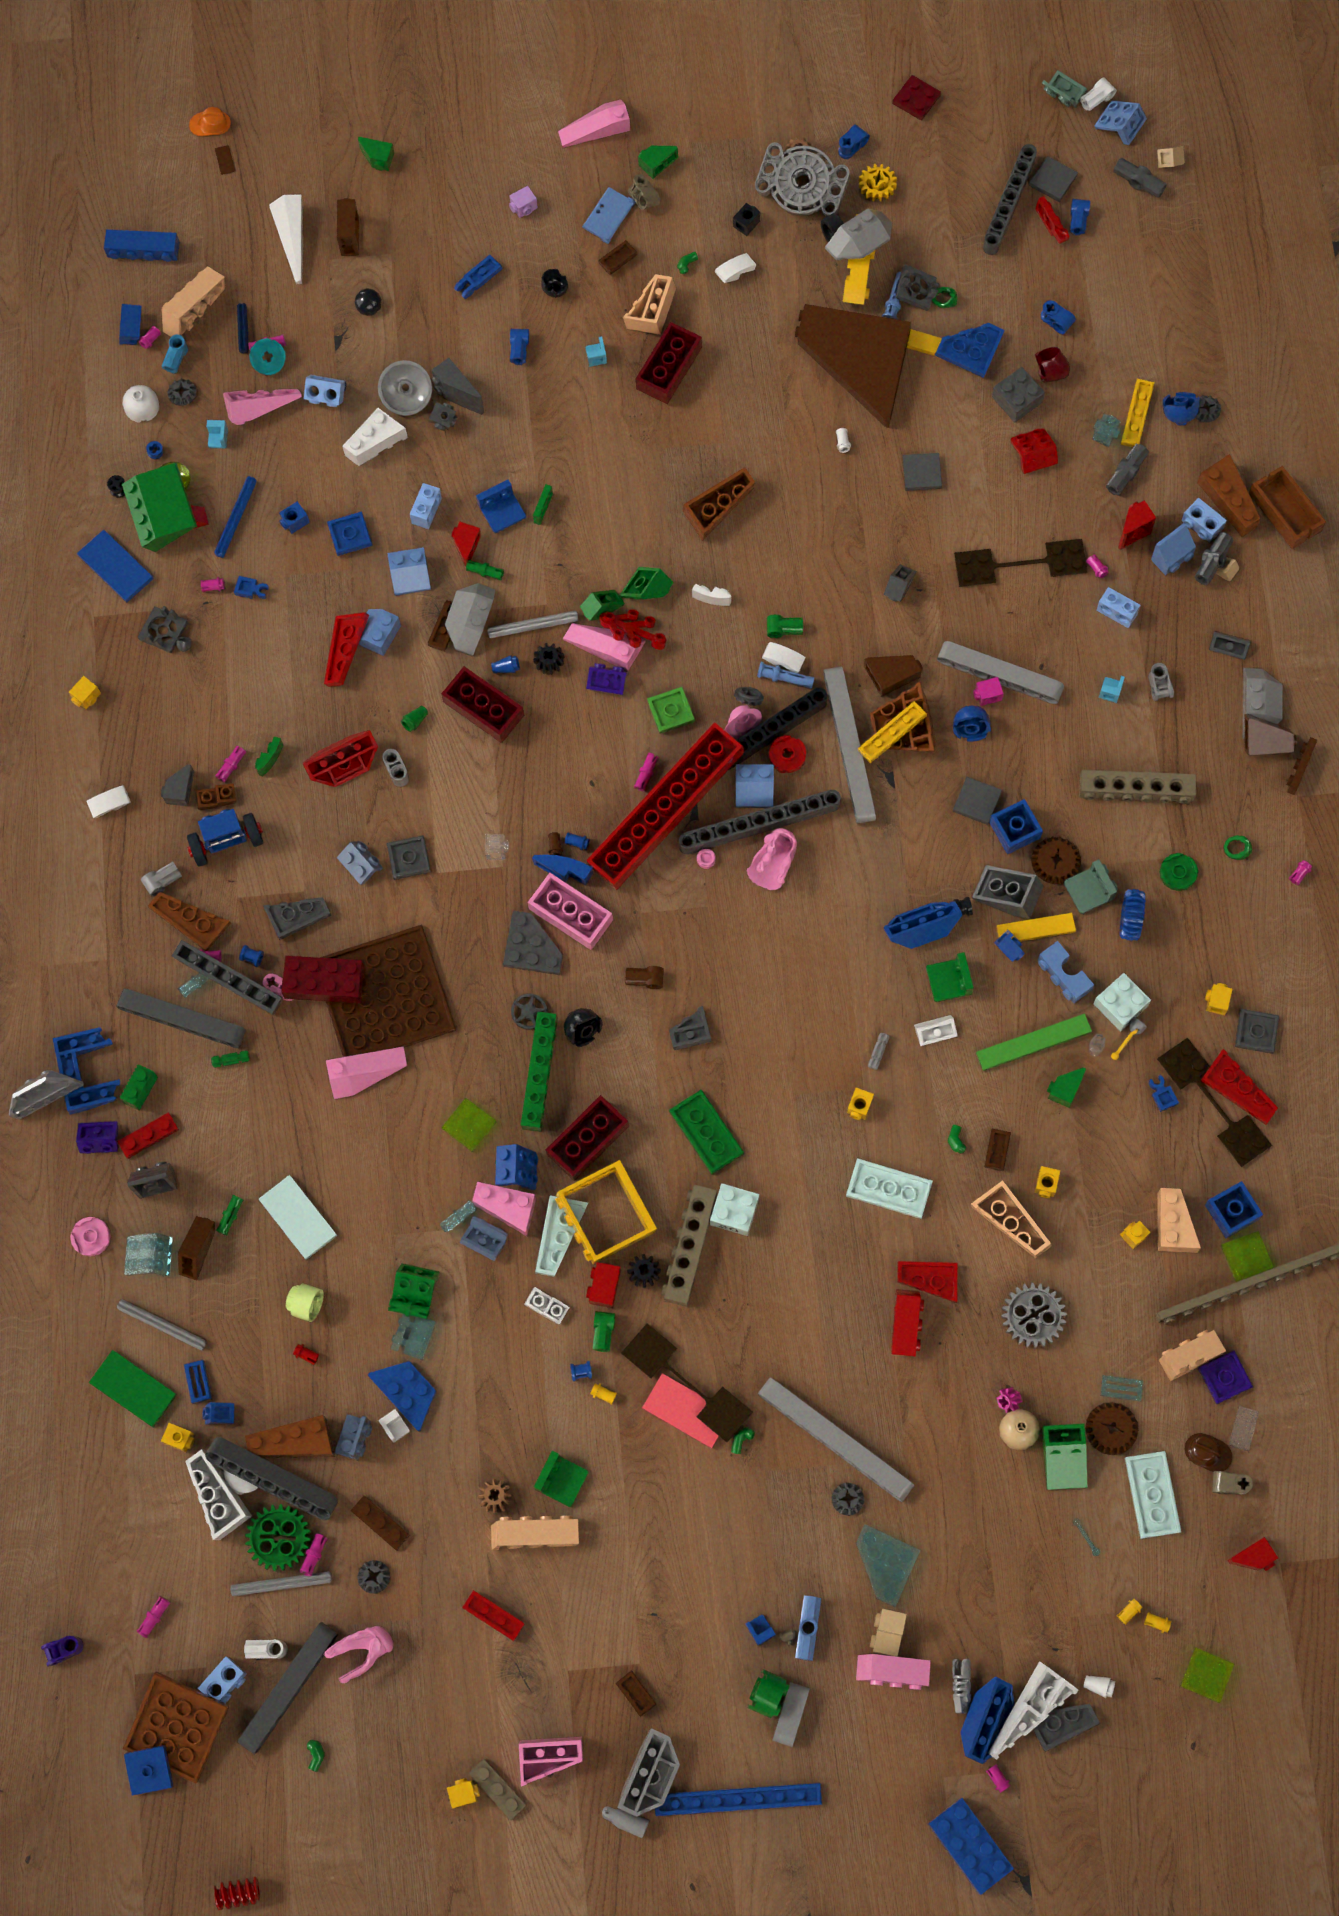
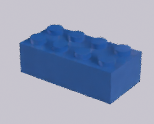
M963 1798L957 1800L928 1823L931 1830L979 1895L983 1894L1014 1869Z

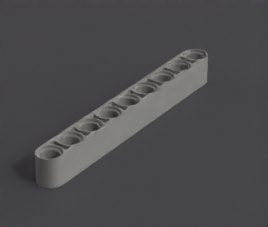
M843 667L824 669V680L856 823L876 821L863 755L858 751L860 742Z
M769 1378L758 1392L762 1399L900 1502L904 1501L914 1487V1484L774 1379Z

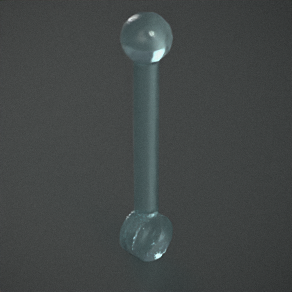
M1078 1518L1073 1519V1525L1078 1527L1091 1547L1092 1555L1098 1556L1100 1550L1093 1545L1080 1525L1081 1521Z

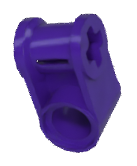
M66 1636L42 1645L41 1649L45 1652L48 1661L46 1665L49 1667L78 1655L83 1650L84 1645L79 1637ZM74 1640L76 1643L75 1649L70 1651L68 1644Z

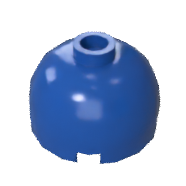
M1178 392L1174 397L1167 395L1163 398L1165 416L1177 425H1186L1199 412L1200 398L1199 396L1196 398L1194 393Z
M971 705L961 708L955 714L953 720L954 734L959 739L961 737L967 738L969 742L984 739L987 737V733L991 731L989 715L979 706Z

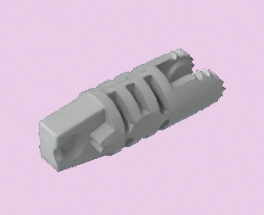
M954 1659L952 1677L954 1679L953 1700L955 1713L967 1714L971 1701L970 1659H963L961 1662L959 1659Z

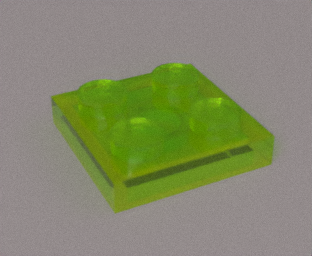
M465 1098L441 1128L473 1152L496 1124V1120Z
M1259 1231L1221 1244L1235 1282L1274 1268Z
M1195 1647L1180 1687L1220 1703L1234 1663Z

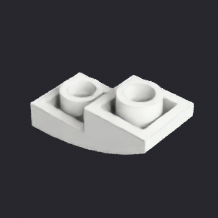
M745 253L723 263L715 269V273L724 283L738 280L742 273L755 270L756 263Z
M695 584L692 589V597L702 602L720 606H730L731 595L723 588L715 587L710 592L707 587Z
M773 642L768 643L762 656L764 660L774 666L781 665L795 673L800 671L806 658L794 650Z
M124 785L87 800L93 818H98L111 810H118L131 803Z
M536 1287L533 1288L524 1303L525 1306L557 1324L561 1323L570 1308Z

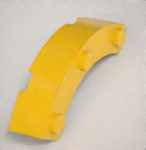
M875 250L864 258L848 259L847 268H850V275L846 276L843 302L864 305L865 299H869L870 288H867L870 260L874 259Z

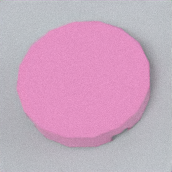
M87 1217L75 1224L70 1238L71 1244L77 1252L91 1257L105 1251L110 1243L111 1235L110 1229L104 1221L95 1217Z

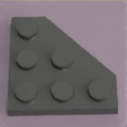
M513 911L503 967L560 975L563 960L562 953L532 913Z

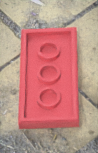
M662 1373L642 1409L711 1449L719 1437L696 1417L705 1407L706 1401L696 1392Z

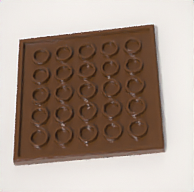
M422 925L320 957L362 960L365 966L361 1004L326 1001L343 1057L407 1047L456 1031Z

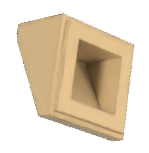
M1226 557L1225 566L1218 568L1216 574L1227 581H1231L1238 572L1239 565L1235 559Z

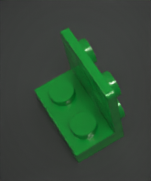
M965 952L958 953L954 960L926 966L934 1002L972 995L974 987Z
M401 1263L396 1271L392 1298L403 1302L412 1301L413 1304L430 1307L431 1309L434 1286L439 1279L440 1272Z
M552 1451L534 1485V1489L568 1507H572L589 1472Z

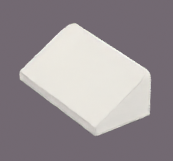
M951 1015L914 1025L920 1046L958 1036L954 1018Z

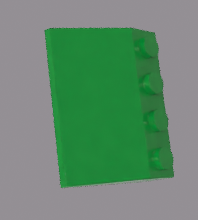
M177 463L135 475L122 484L143 548L156 552L197 527Z

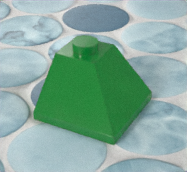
M638 567L619 596L621 598L640 600L664 597L669 593L670 587L674 582L660 568Z

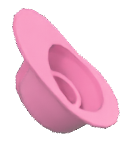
M748 705L738 706L730 713L728 724L724 730L737 740L758 726L762 714L758 709H751Z

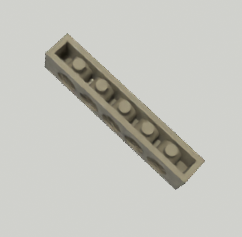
M1081 770L1079 776V798L1086 800L1103 798L1105 801L1122 799L1125 802L1141 800L1142 802L1160 801L1161 803L1178 801L1181 804H1189L1194 801L1196 796V774ZM1095 784H1102L1104 788L1098 789ZM1119 784L1123 787V789L1118 790L1114 787V785ZM1139 785L1142 790H1135L1133 786ZM1152 786H1158L1161 790L1155 791ZM1171 787H1177L1180 791L1174 792Z
M694 1185L693 1190L689 1189L686 1200L689 1201L688 1209L684 1208L681 1218V1220H684L683 1228L679 1227L676 1238L679 1239L678 1246H674L671 1256L674 1258L673 1265L668 1266L666 1276L669 1277L668 1284L663 1285L661 1293L664 1296V1302L688 1307L717 1197V1190ZM696 1204H702L704 1209L701 1212H696L693 1207ZM690 1223H697L699 1228L695 1231L688 1228ZM687 1241L694 1243V1247L690 1250L683 1247ZM681 1260H687L689 1266L683 1269L678 1266V1263ZM676 1279H682L684 1285L677 1288L673 1285V1282Z

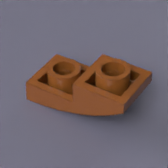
M234 784L215 785V788L201 789L195 792L198 810L221 807L237 801Z

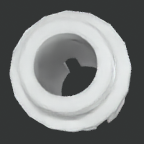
M846 428L836 430L837 449L841 453L848 452L851 447Z

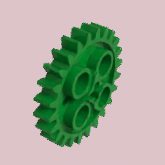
M282 1504L279 1505L278 1510H276L274 1505H271V1511L264 1507V1514L262 1515L257 1512L258 1519H250L254 1525L247 1526L251 1533L245 1534L247 1538H250V1541H247L245 1545L252 1547L247 1552L249 1554L255 1553L251 1559L253 1561L259 1559L257 1564L259 1566L265 1563L266 1570L271 1565L275 1572L278 1566H280L282 1571H285V1565L293 1568V1561L299 1564L298 1557L306 1556L302 1552L303 1549H310L305 1545L306 1542L311 1541L310 1538L306 1537L307 1534L311 1533V1530L305 1529L309 1523L302 1522L304 1515L297 1517L299 1512L297 1509L291 1513V1506L289 1505L285 1510ZM267 1522H273L274 1528L270 1532H266L264 1529ZM288 1523H293L294 1530L291 1533H285L284 1530ZM279 1533L283 1537H296V1540L279 1539L277 1543L272 1538L261 1539L260 1536H278ZM271 1542V1550L264 1553L262 1550L264 1543ZM290 1543L292 1545L291 1552L284 1554L282 1551L283 1546Z

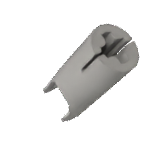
M608 1806L602 1810L603 1818L611 1821L617 1828L643 1838L649 1820Z

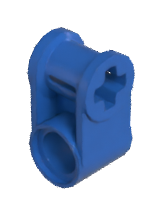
M853 125L839 139V156L843 159L851 158L860 148L867 144L870 135L858 125Z
M1049 300L1044 303L1040 316L1041 320L1054 328L1058 333L1065 334L1076 321L1075 316L1055 301Z

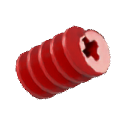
M254 1877L252 1884L246 1878L244 1885H242L239 1879L236 1886L233 1885L232 1881H229L228 1888H225L223 1882L220 1883L219 1889L214 1886L217 1909L223 1910L224 1905L227 1909H231L232 1903L237 1908L241 1902L243 1906H248L249 1900L252 1905H255L257 1899L260 1900L257 1877Z

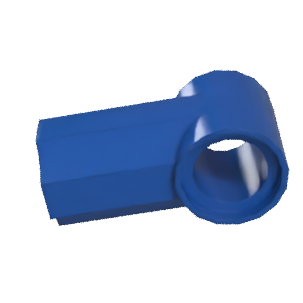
M1072 199L1070 232L1074 235H1081L1086 232L1090 200Z
M511 328L510 362L515 365L526 363L529 329Z

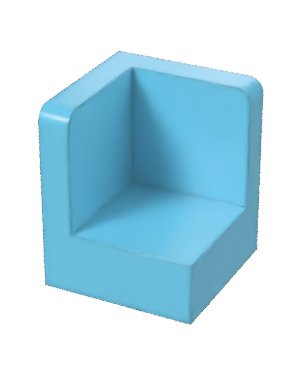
M601 336L599 337V344L585 347L589 367L607 363L606 351Z
M207 420L206 427L209 432L208 447L226 448L228 427L225 420Z
M1121 676L1120 681L1105 677L1099 698L1117 703L1125 677Z

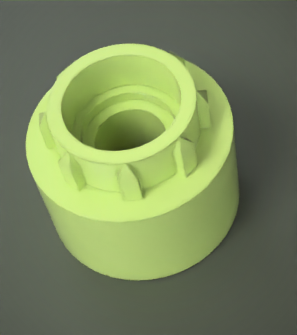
M304 1283L300 1286H293L286 1299V1308L288 1311H291L292 1316L312 1322L321 1309L324 1292L322 1289Z

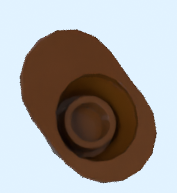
M1197 1433L1190 1436L1185 1443L1184 1450L1189 1461L1209 1471L1223 1472L1232 1462V1452L1229 1446L1210 1435Z

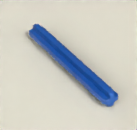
M248 476L245 480L214 553L217 557L223 558L227 552L256 485L254 477Z

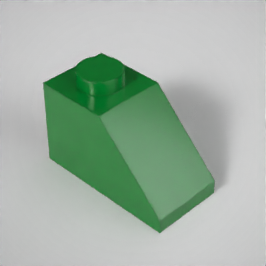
M358 137L360 150L371 167L379 171H389L394 156L393 144Z
M651 145L640 152L638 165L654 179L678 158V147Z
M616 590L592 592L580 605V608L584 612V616L589 621L599 620L600 615L604 612H614L625 603Z
M1080 1068L1058 1076L1055 1082L1051 1081L1047 1092L1050 1093L1048 1099L1070 1108L1086 1068Z

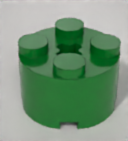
M763 1669L761 1673L764 1676L757 1678L749 1698L753 1702L752 1705L748 1704L747 1708L772 1718L773 1715L778 1716L782 1707L779 1702L782 1696H786L790 1685L786 1684L787 1679Z

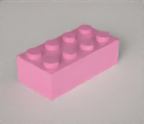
M551 873L547 875L528 901L529 910L590 950L593 949L613 921V915L610 911Z

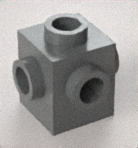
M436 402L428 421L434 423L435 428L444 431V429L448 430L450 426L454 427L458 417L455 416L456 411L453 410V406L447 403L442 405ZM441 415H445L447 418L443 419Z

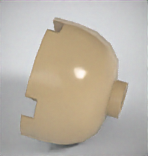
M1017 1409L1008 1412L1003 1417L999 1426L1001 1439L1009 1448L1026 1450L1037 1441L1040 1427L1038 1420L1031 1412Z

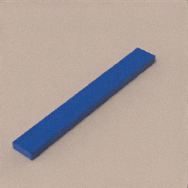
M820 1783L668 1793L664 1804L655 1808V1816L822 1805Z

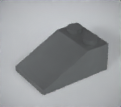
M447 358L432 369V381L435 384L433 387L439 396L442 395L446 400L478 414H484L482 396L450 358Z
M986 865L972 899L1010 915L1030 919L1044 886L1035 874Z
M167 1162L156 1163L155 1167L137 1168L135 1172H131L127 1182L128 1187L139 1199L178 1189L173 1167Z

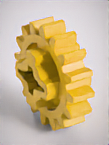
M874 164L873 168L867 166V171L862 170V175L859 176L858 187L861 189V194L866 193V199L872 197V201H875L878 198L881 202L882 197L888 199L889 194H894L897 186V177H894V171L889 172V166L884 169L883 164L880 167Z

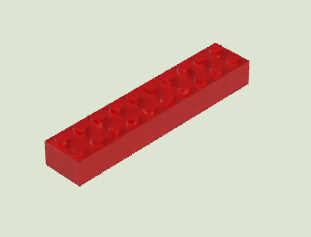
M714 722L586 860L588 865L593 867V870L614 889L618 890L744 754L743 746Z

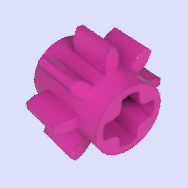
M1013 1387L1004 1388L999 1391L1001 1395L996 1397L999 1408L1005 1409L1006 1413L1020 1409L1018 1404L1023 1402L1020 1392L1014 1390Z

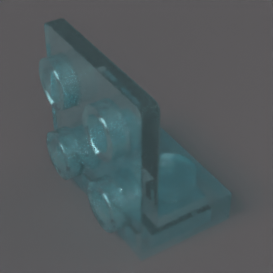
M159 1233L128 1236L124 1274L151 1273L163 1277L170 1276L173 1237Z

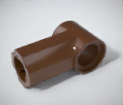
M659 966L626 968L625 984L646 986L649 989L663 988L664 968Z

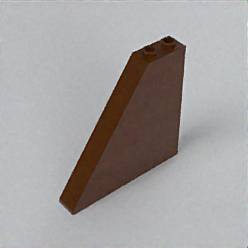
M805 304L804 309L800 310L799 313L800 327L797 326L795 331L798 345L881 424L889 428L910 336L911 322Z

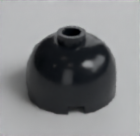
M576 1009L568 1014L563 1026L564 1033L573 1045L575 1044L577 1047L586 1046L595 1039L592 1036L596 1032L600 1033L603 1022L591 1009Z

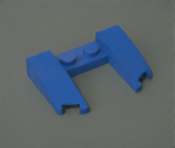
M100 1027L53 1038L59 1073L82 1081L77 1056L113 1045L111 1039L105 1040L101 1036L100 1032L102 1029ZM120 1079L85 1088L82 1086L65 1095L68 1113L71 1115L116 1101L117 1098L114 1097L116 1086L120 1087L121 1085Z

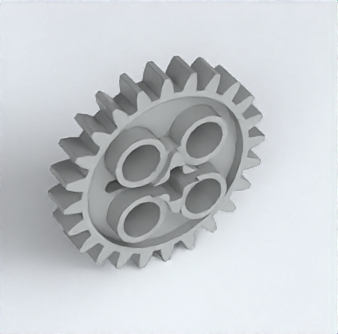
M1031 1283L1030 1288L1023 1284L1022 1291L1016 1287V1294L1009 1293L1012 1300L1005 1299L1004 1302L1008 1306H1003L1002 1310L1007 1313L1002 1314L1001 1318L1007 1319V1321L1002 1325L1009 1326L1006 1333L1013 1332L1011 1339L1014 1340L1018 1337L1019 1345L1025 1341L1027 1348L1030 1343H1033L1034 1348H1037L1040 1342L1041 1346L1045 1347L1046 1340L1051 1344L1053 1342L1052 1337L1058 1339L1059 1335L1056 1331L1063 1332L1064 1329L1060 1325H1065L1066 1321L1061 1318L1065 1317L1067 1313L1061 1312V1310L1065 1308V1305H1059L1062 1298L1055 1299L1056 1291L1050 1294L1049 1286L1043 1290L1041 1283L1038 1288H1035L1034 1283ZM1032 1298H1039L1042 1301V1305H1033ZM1049 1306V1309L1038 1314L1037 1319L1033 1317L1023 1325H1019V1322L1031 1315V1311L1035 1314L1043 1307ZM1022 1308L1025 1311V1315L1022 1317L1017 1316L1015 1309ZM1043 1315H1051L1053 1322L1046 1323L1043 1320ZM1034 1325L1036 1332L1033 1334L1028 1333L1026 1326Z

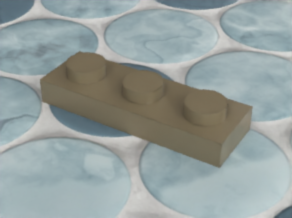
M485 1759L469 1773L510 1820L527 1806Z

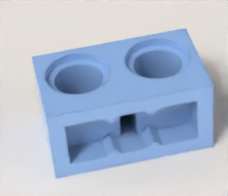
M309 375L305 380L304 399L309 400V403L313 404L323 402L327 403V406L337 407V405L343 402L345 381ZM313 386L319 389V394L313 392ZM330 389L335 390L336 397L330 395Z
M425 483L422 484L410 512L412 524L426 529L430 528L442 499L440 488Z
M1200 498L1184 512L1182 518L1183 523L1189 529L1192 528L1201 539L1207 540L1209 543L1224 529L1227 521ZM1192 514H1197L1199 518L1194 517ZM1210 525L1214 529H1209L1206 526Z
M1108 587L1100 599L1096 611L1129 628L1136 618L1141 605Z
M225 1656L198 1689L216 1700L227 1703L232 1696L230 1693L235 1687L238 1689L245 1682L246 1679L244 1677L247 1673L233 1660ZM229 1669H234L236 1672L235 1678L232 1680H228L226 1677ZM215 1685H220L222 1688L219 1696H214L212 1693Z

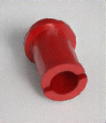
M297 1344L293 1352L296 1359L301 1358L312 1365L316 1364L320 1355L304 1347V1344Z

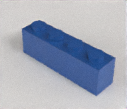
M106 229L104 250L107 257L112 259L127 258L130 260L145 259L148 261L163 260L170 262L171 260L177 261L180 242L177 233Z

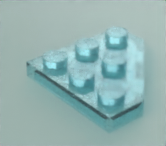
M864 1524L856 1545L876 1599L896 1607L920 1550Z

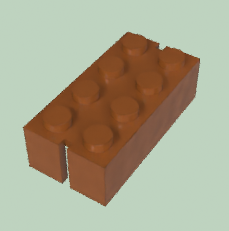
M1283 465L1269 473L1268 477L1264 476L1252 484L1249 492L1250 496L1291 549L1304 543L1307 538L1310 539L1322 532L1326 524L1325 519Z

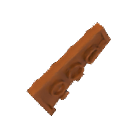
M159 892L148 905L150 910L200 948L204 949V951H208L231 924L229 920L219 918L193 905L183 903L181 900Z

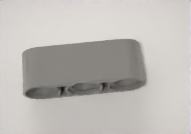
M790 1682L773 1741L793 1747L810 1688Z

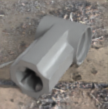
M171 862L156 872L151 871L141 878V882L150 896H156L159 892L164 891L165 886L179 879L182 875L174 862Z

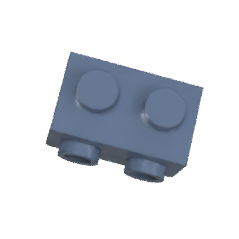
M360 841L350 842L337 857L360 885L365 884L375 871L383 869L379 859L368 851V847Z
M473 1216L471 1224L462 1236L460 1243L495 1261L506 1244L508 1233L504 1232L501 1228L487 1223L484 1219Z

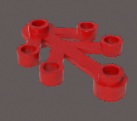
M630 609L628 614L614 615L612 612H604L600 615L601 626L610 629L615 640H623L624 634H626L630 641V646L638 648L641 645L642 639L639 637L641 636L651 640V646L654 649L662 650L665 648L667 639L664 634L656 633L654 635L640 629L646 627L653 628L656 621L654 617L647 616L644 621H636L639 612L635 609ZM630 620V621H636V622H628V623H625V622H623V621Z

